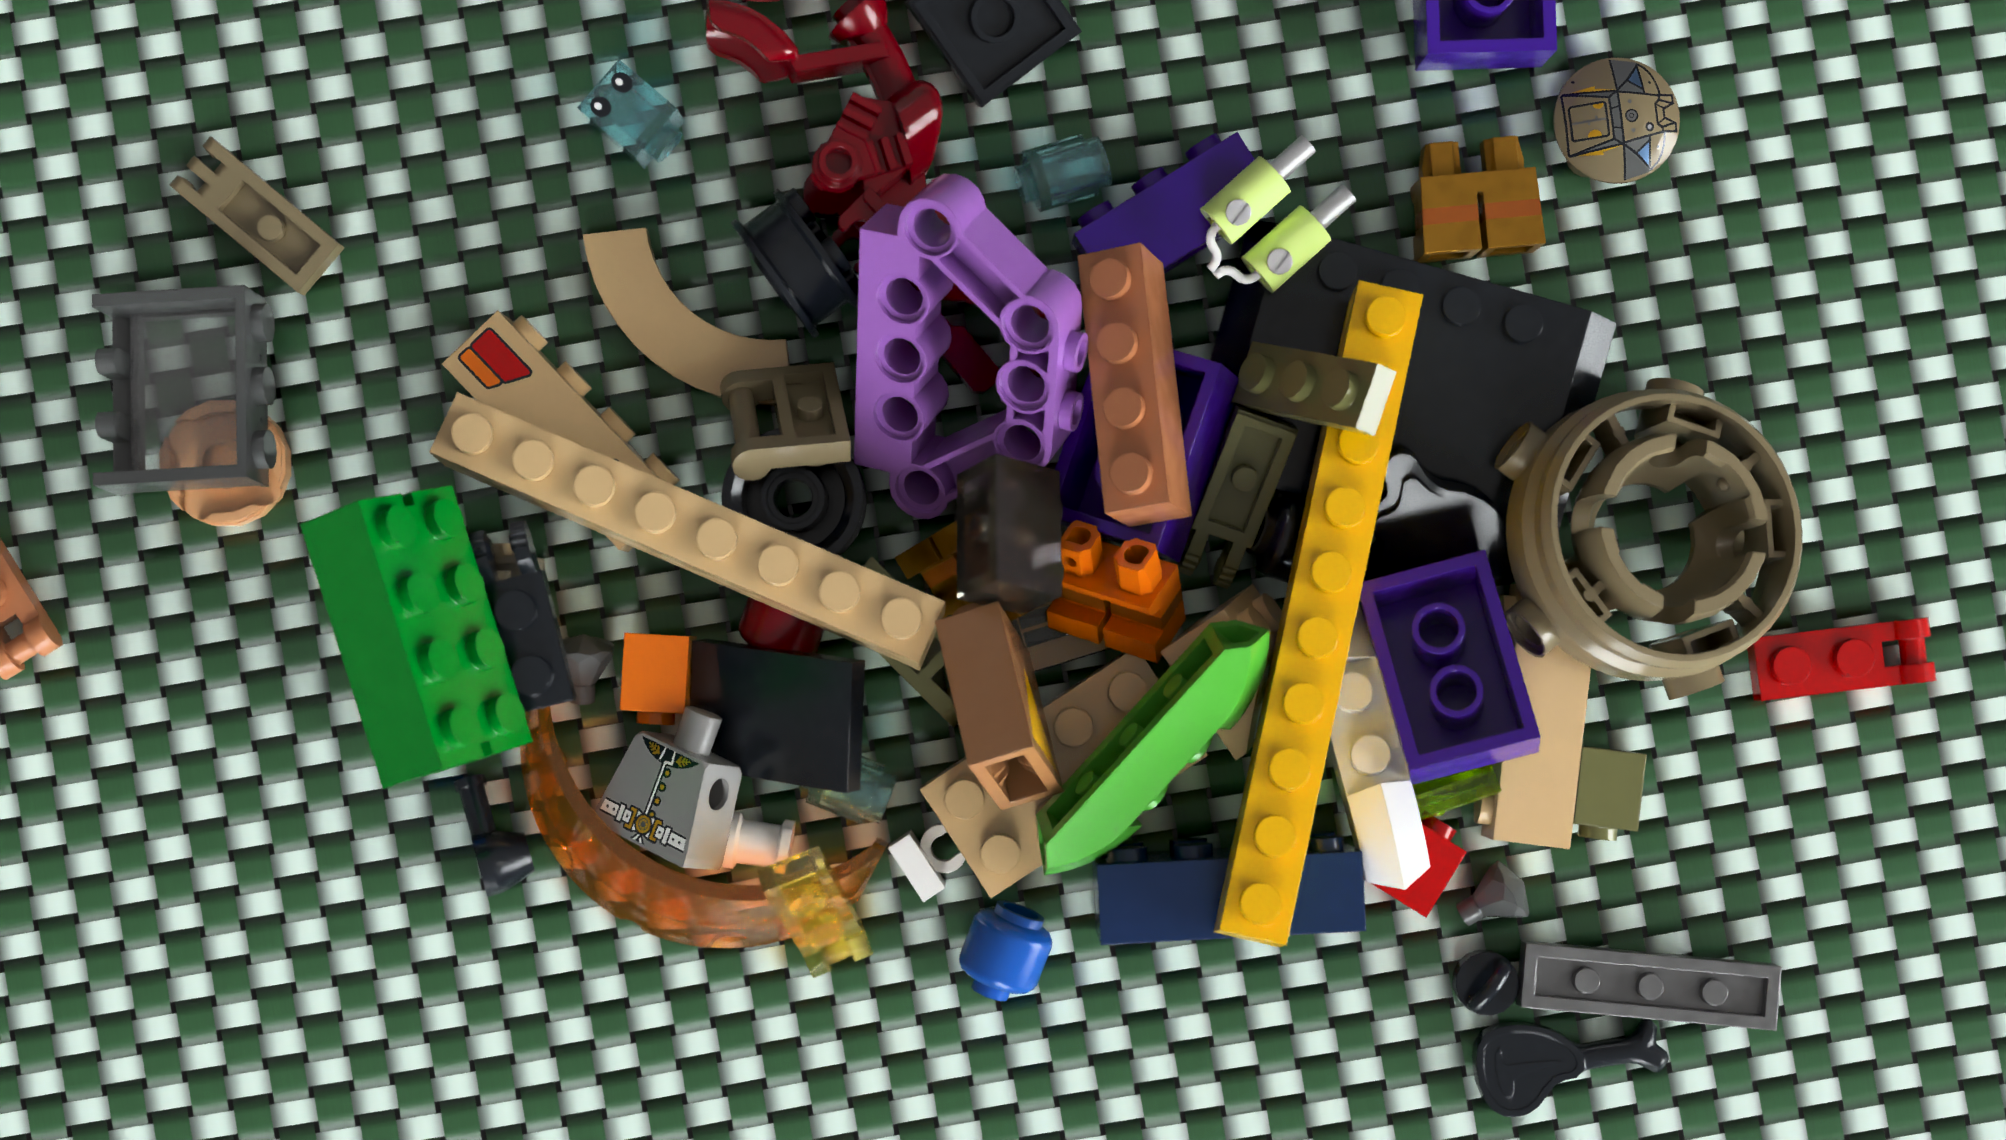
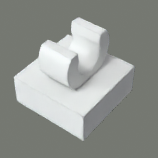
M942 823L929 827L923 834L921 842H919L913 831L910 830L890 843L888 847L890 853L923 902L945 888L946 881L941 873L956 871L965 861L961 852L954 854L949 859H939L933 854V841L947 832Z

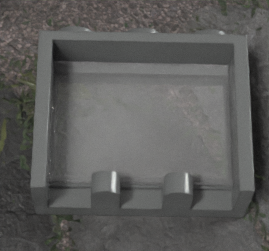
M245 285L92 294V307L112 318V348L96 350L95 366L99 374L113 380V411L98 412L95 418V428L98 436L113 443V472L93 473V486L121 497L141 492L244 486L269 487V469L275 466L277 450L274 435L268 430V405L274 403L276 386L273 372L267 366V342H271L274 338L275 322L272 309L266 303V299Z

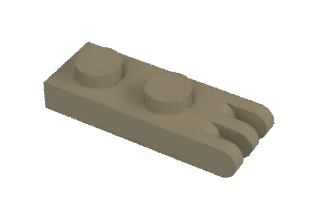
M210 136L202 146L210 156L221 162L219 166L213 171L204 162L193 156L186 166L204 181L203 185L197 190L191 182L179 175L169 185L296 292L305 296L345 247Z

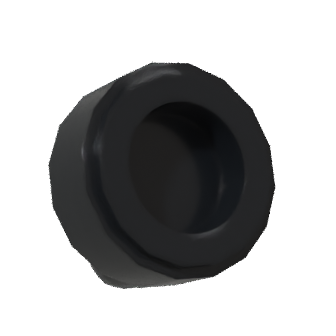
M1476 950L1467 953L1458 961L1453 971L1452 987L1456 998L1468 1010L1479 1015L1493 1016L1504 1012L1513 1004L1519 991V978L1515 967L1504 956L1492 950Z

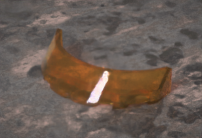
M550 706L525 712V718L533 742L520 746L521 768L529 805L547 846L568 876L598 905L619 919L635 922L642 931L659 938L690 946L731 949L771 944L808 932L841 914L860 899L889 843L877 837L872 846L850 860L822 873L785 883L732 885L711 882L677 872L657 863L626 843L604 823L588 804L568 771L567 758L558 745Z

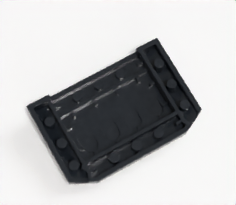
M1258 221L1245 232L1236 269L1243 274H1251L1241 257L1279 223ZM1330 237L1331 241L1274 293L1268 291L1258 280L1251 284H1243L1232 278L1210 360L1222 363L1238 378L1240 368L1247 358L1252 341L1337 356L1348 302L1359 280L1424 294L1391 451L1397 448H1408L1416 454L1424 469L1434 477L1444 481L1462 483L1481 491L1493 501L1497 512L1504 521L1505 527L1509 497L1514 482L1495 469L1494 464L1497 456L1509 438L1524 423L1531 421L1546 432L1566 415L1595 402L1617 324L1590 310ZM1262 413L1296 425L1298 435L1275 492L1306 500L1322 425ZM1384 481L1382 493L1386 490V481ZM1570 492L1559 496L1558 532Z

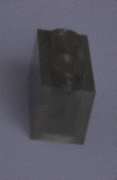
M994 454L957 474V599L980 605L999 601L1003 610L1024 614L1062 596L1064 567L1061 561L1063 505L1060 499V471Z

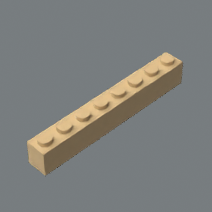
M458 392L429 451L438 461L450 469L917 670L921 669L937 632L935 621L942 619L946 611L945 601Z

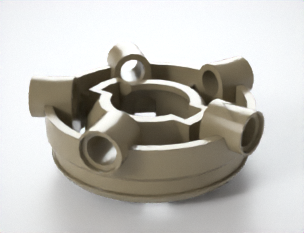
M1653 378L1647 382L1645 390H1633L1601 398L1566 415L1546 432L1531 421L1521 425L1503 446L1494 464L1495 469L1514 482L1506 516V541L1512 574L1522 599L1504 613L1511 636L1524 650L1535 657L1542 658L1558 645L1563 651L1579 662L1610 676L1637 681L1662 680L1669 700L1688 696L1725 682L1720 664L1746 650L1772 627L1790 599L1801 563L1802 522L1797 496L1781 459L1765 437L1748 420L1733 409L1704 396V391L1700 387L1672 378ZM1638 409L1640 413L1634 434L1635 439L1628 441L1625 429L1620 426L1615 414ZM1592 431L1596 436V440L1589 435ZM1599 446H1601L1606 456L1590 472L1575 499L1571 517V540L1574 555L1567 561H1564L1557 524L1559 496L1573 490ZM1685 483L1696 495L1704 511L1688 523L1691 548L1688 561L1682 573L1670 585L1663 589L1655 590L1645 583L1641 584L1627 569L1619 555L1620 550L1614 529L1607 527L1594 528L1596 515L1606 499L1617 497L1621 487L1647 485L1667 493ZM1758 574L1753 595L1751 598L1747 597L1744 592L1754 582ZM1613 609L1638 620L1670 625H1681L1708 618L1722 610L1733 618L1666 637L1649 644V648L1632 642L1604 623L1612 616L1609 610Z

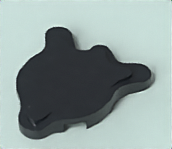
M1397 448L1392 450L1385 476L1386 490L1381 495L1373 533L1376 541L1370 547L1364 581L1485 549L1495 585L1503 586L1515 582L1507 551L1506 527L1493 501L1481 491L1470 486L1434 477L1424 469L1416 454L1410 449Z

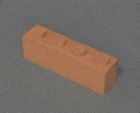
M1142 243L1077 255L1085 333L1088 335L1087 352L1104 512L1128 527L1192 517L1164 265Z

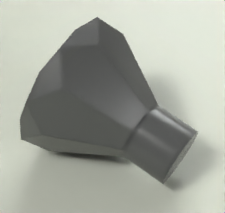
M586 634L563 638L577 700L570 702L577 705L592 704L595 702L596 682L612 659L615 644L609 640Z
M1499 860L1489 867L1474 894L1456 903L1460 916L1468 926L1485 917L1522 918L1528 917L1530 913L1524 882Z

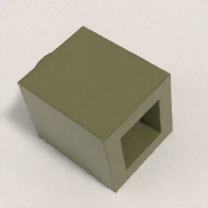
M1582 746L1573 824H1579L1577 836L1617 841L1618 829L1638 832L1647 754Z

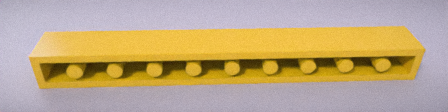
M1359 280L1348 302L1337 356L1378 363L1397 373L1375 436L1323 425L1321 428L1213 931L1215 933L1275 947L1287 946L1424 294Z

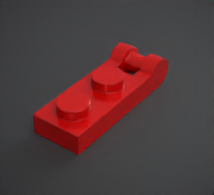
M1929 617L1762 636L1757 642L1747 648L1754 701H1766L1937 681L1934 661H1927L1925 637L1931 636ZM1898 640L1901 664L1885 666L1882 642Z

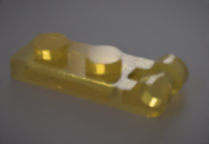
M819 846L757 870L763 893L804 957L813 978L831 972V964L851 956L856 962L873 955V949L865 928Z

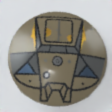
M1606 58L1584 66L1562 86L1555 103L1553 128L1557 144L1566 158L1568 167L1574 174L1580 177H1589L1600 182L1620 184L1644 178L1666 161L1678 138L1680 113L1672 89L1655 70L1632 59Z

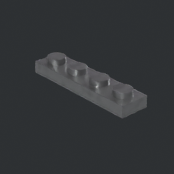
M1521 940L1518 971L1519 991L1516 996V1004L1522 1008L1777 1031L1782 966L1764 962Z

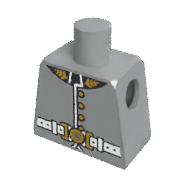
M686 706L675 735L641 731L635 735L599 801L591 821L681 868L720 870L724 860L742 777L739 765L711 752L722 718L704 709Z

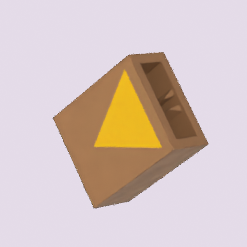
M999 601L991 604H967L958 608L952 616L936 620L935 625L967 764L1000 810H1005L1064 792L1029 650Z

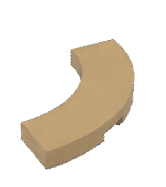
M646 227L583 234L586 257L594 283L611 316L624 334L643 354L676 379L721 398V381L731 372L790 366L786 339L764 340L735 335L707 323L691 312L676 297L663 278L656 263L649 231ZM773 400L759 401L758 404H760V405H774V401H773Z

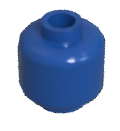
M1005 900L997 901L995 908L988 907L977 911L959 955L961 968L974 979L971 986L974 991L987 998L1004 1002L1007 1001L1010 993L1026 994L1036 988L1052 948L1050 933L1043 927L1044 917L1032 909Z

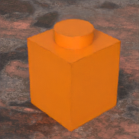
M624 633L620 710L637 711L636 723L675 725V713L683 714L685 707L690 706L692 641L696 640V636Z

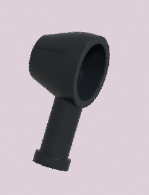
M485 774L472 775L455 781L453 783L454 788L461 797L487 896L501 894L535 872L525 833L496 830L485 790V785H487Z

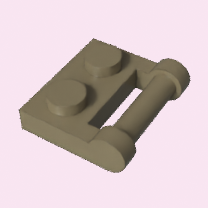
M834 362L740 370L729 373L721 381V398L723 405L730 410L735 445L732 447L730 454L732 468L739 478L754 481L763 478L774 468L816 467L828 463L851 461V441ZM759 401H774L779 435L760 436L756 405Z

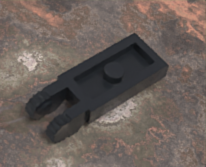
M525 520L509 524L510 545L522 574L503 580L499 579L494 559V547L486 531L481 530L469 533L468 536L479 572L484 581L485 591L494 620L504 644L506 658L520 702L524 707V711L529 712L577 700L546 571L540 570L529 526Z

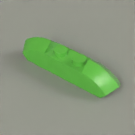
M1238 620L1210 623L1062 785L1064 792L1054 794L1036 814L1037 837L1044 875L1056 874L1083 866L1106 855L1124 843L1142 826L1137 817L1143 811H1149L1159 804L1167 792L1170 781L1187 763H1193L1205 754L1217 730H1231L1253 700L1262 680L1269 652V629Z

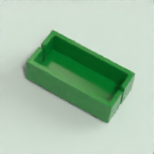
M452 485L412 491L404 495L400 493L357 500L300 524L383 789L468 764L533 742L525 718L524 707L519 699L506 658L504 644L494 620L485 591L484 581L479 572L464 525L463 514L458 506Z

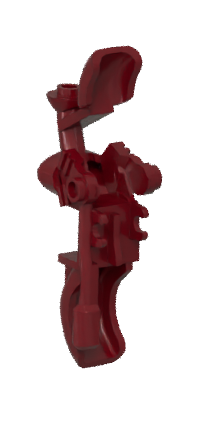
M708 0L705 16V38L708 50L718 57L739 64L762 83L776 82L789 78L791 83L794 84L865 72L877 99L862 97L855 92L852 93L829 140L821 144L814 153L811 173L803 185L802 199L813 215L826 219L839 216L838 229L831 237L839 248L847 240H860V228L886 203L905 207L926 187L925 175L933 162L942 125V99L939 91L933 84L923 80H915L903 51L887 26L888 11L886 0H847L834 13L832 18L836 21L837 25L831 31L828 38L838 45L849 47L800 55L798 47L789 36L765 15L737 3L723 0ZM935 210L938 218L945 224L950 225L947 218L941 212ZM859 261L853 266L854 273L858 275ZM908 280L912 287L921 292L915 283ZM953 283L950 292L942 299L964 301L977 306L955 283ZM1031 306L1039 317L1047 320L1041 310ZM946 319L951 329L952 339L950 347L941 358L971 393L983 395L996 383L995 380L999 368L963 326H953ZM1028 367L1035 376L1042 379L1035 369Z

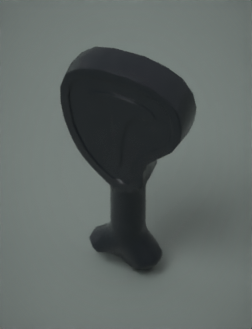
M1641 1019L1636 1029L1625 1038L1589 1044L1576 1043L1550 1027L1521 1021L1495 1023L1479 1032L1473 1043L1472 1051L1474 1079L1482 1099L1491 1110L1506 1117H1519L1531 1113L1540 1106L1556 1084L1577 1078L1586 1070L1634 1063L1655 1073L1660 1072L1665 1067L1669 1057L1667 1052L1656 1043L1657 1025L1651 1019Z

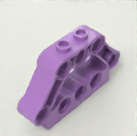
M943 174L934 178L905 207L886 203L860 228L854 463L889 472L890 492L895 503L906 514L918 519H931L939 516L953 499L1012 473L1032 475L1040 472L1069 437L1071 431H1075L1078 427L1084 405L1083 393L1076 391L1077 373L1082 369L1086 359L1088 335L1087 333L1080 332L1082 300L1076 284L1065 274L1054 269H1048L985 207V200L979 188L968 178L958 174ZM935 210L941 212L947 218L950 225L941 221ZM908 280L915 283L921 292L912 287ZM953 283H955L1000 328L1005 341L1010 345V358L998 370L995 380L997 392L1002 401L1007 405V408L947 437L935 435L936 416L947 405L949 391L943 376L938 372L939 358L950 347L952 336L948 322L941 315V300L950 292ZM1031 306L1041 310L1047 320L1039 317ZM908 341H910V342L917 348V350L914 349V348L908 343ZM1028 367L1035 369L1042 379L1035 376ZM1026 427L1031 428L1037 436L1032 434Z

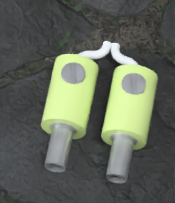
M1299 136L1271 163L1258 156L1200 208L1201 213L1211 225L1207 230L1206 244L1212 253V259L1207 267L1218 280L1225 275H1229L1243 284H1251L1258 280L1268 291L1274 293L1331 241L1325 229L1356 202L1354 195L1341 184L1311 212L1299 205L1244 254L1241 259L1251 274H1243L1235 267L1228 265L1218 268L1222 257L1221 250L1215 240L1216 234L1218 233L1232 245L1291 192L1284 180L1316 152L1315 148L1304 136Z

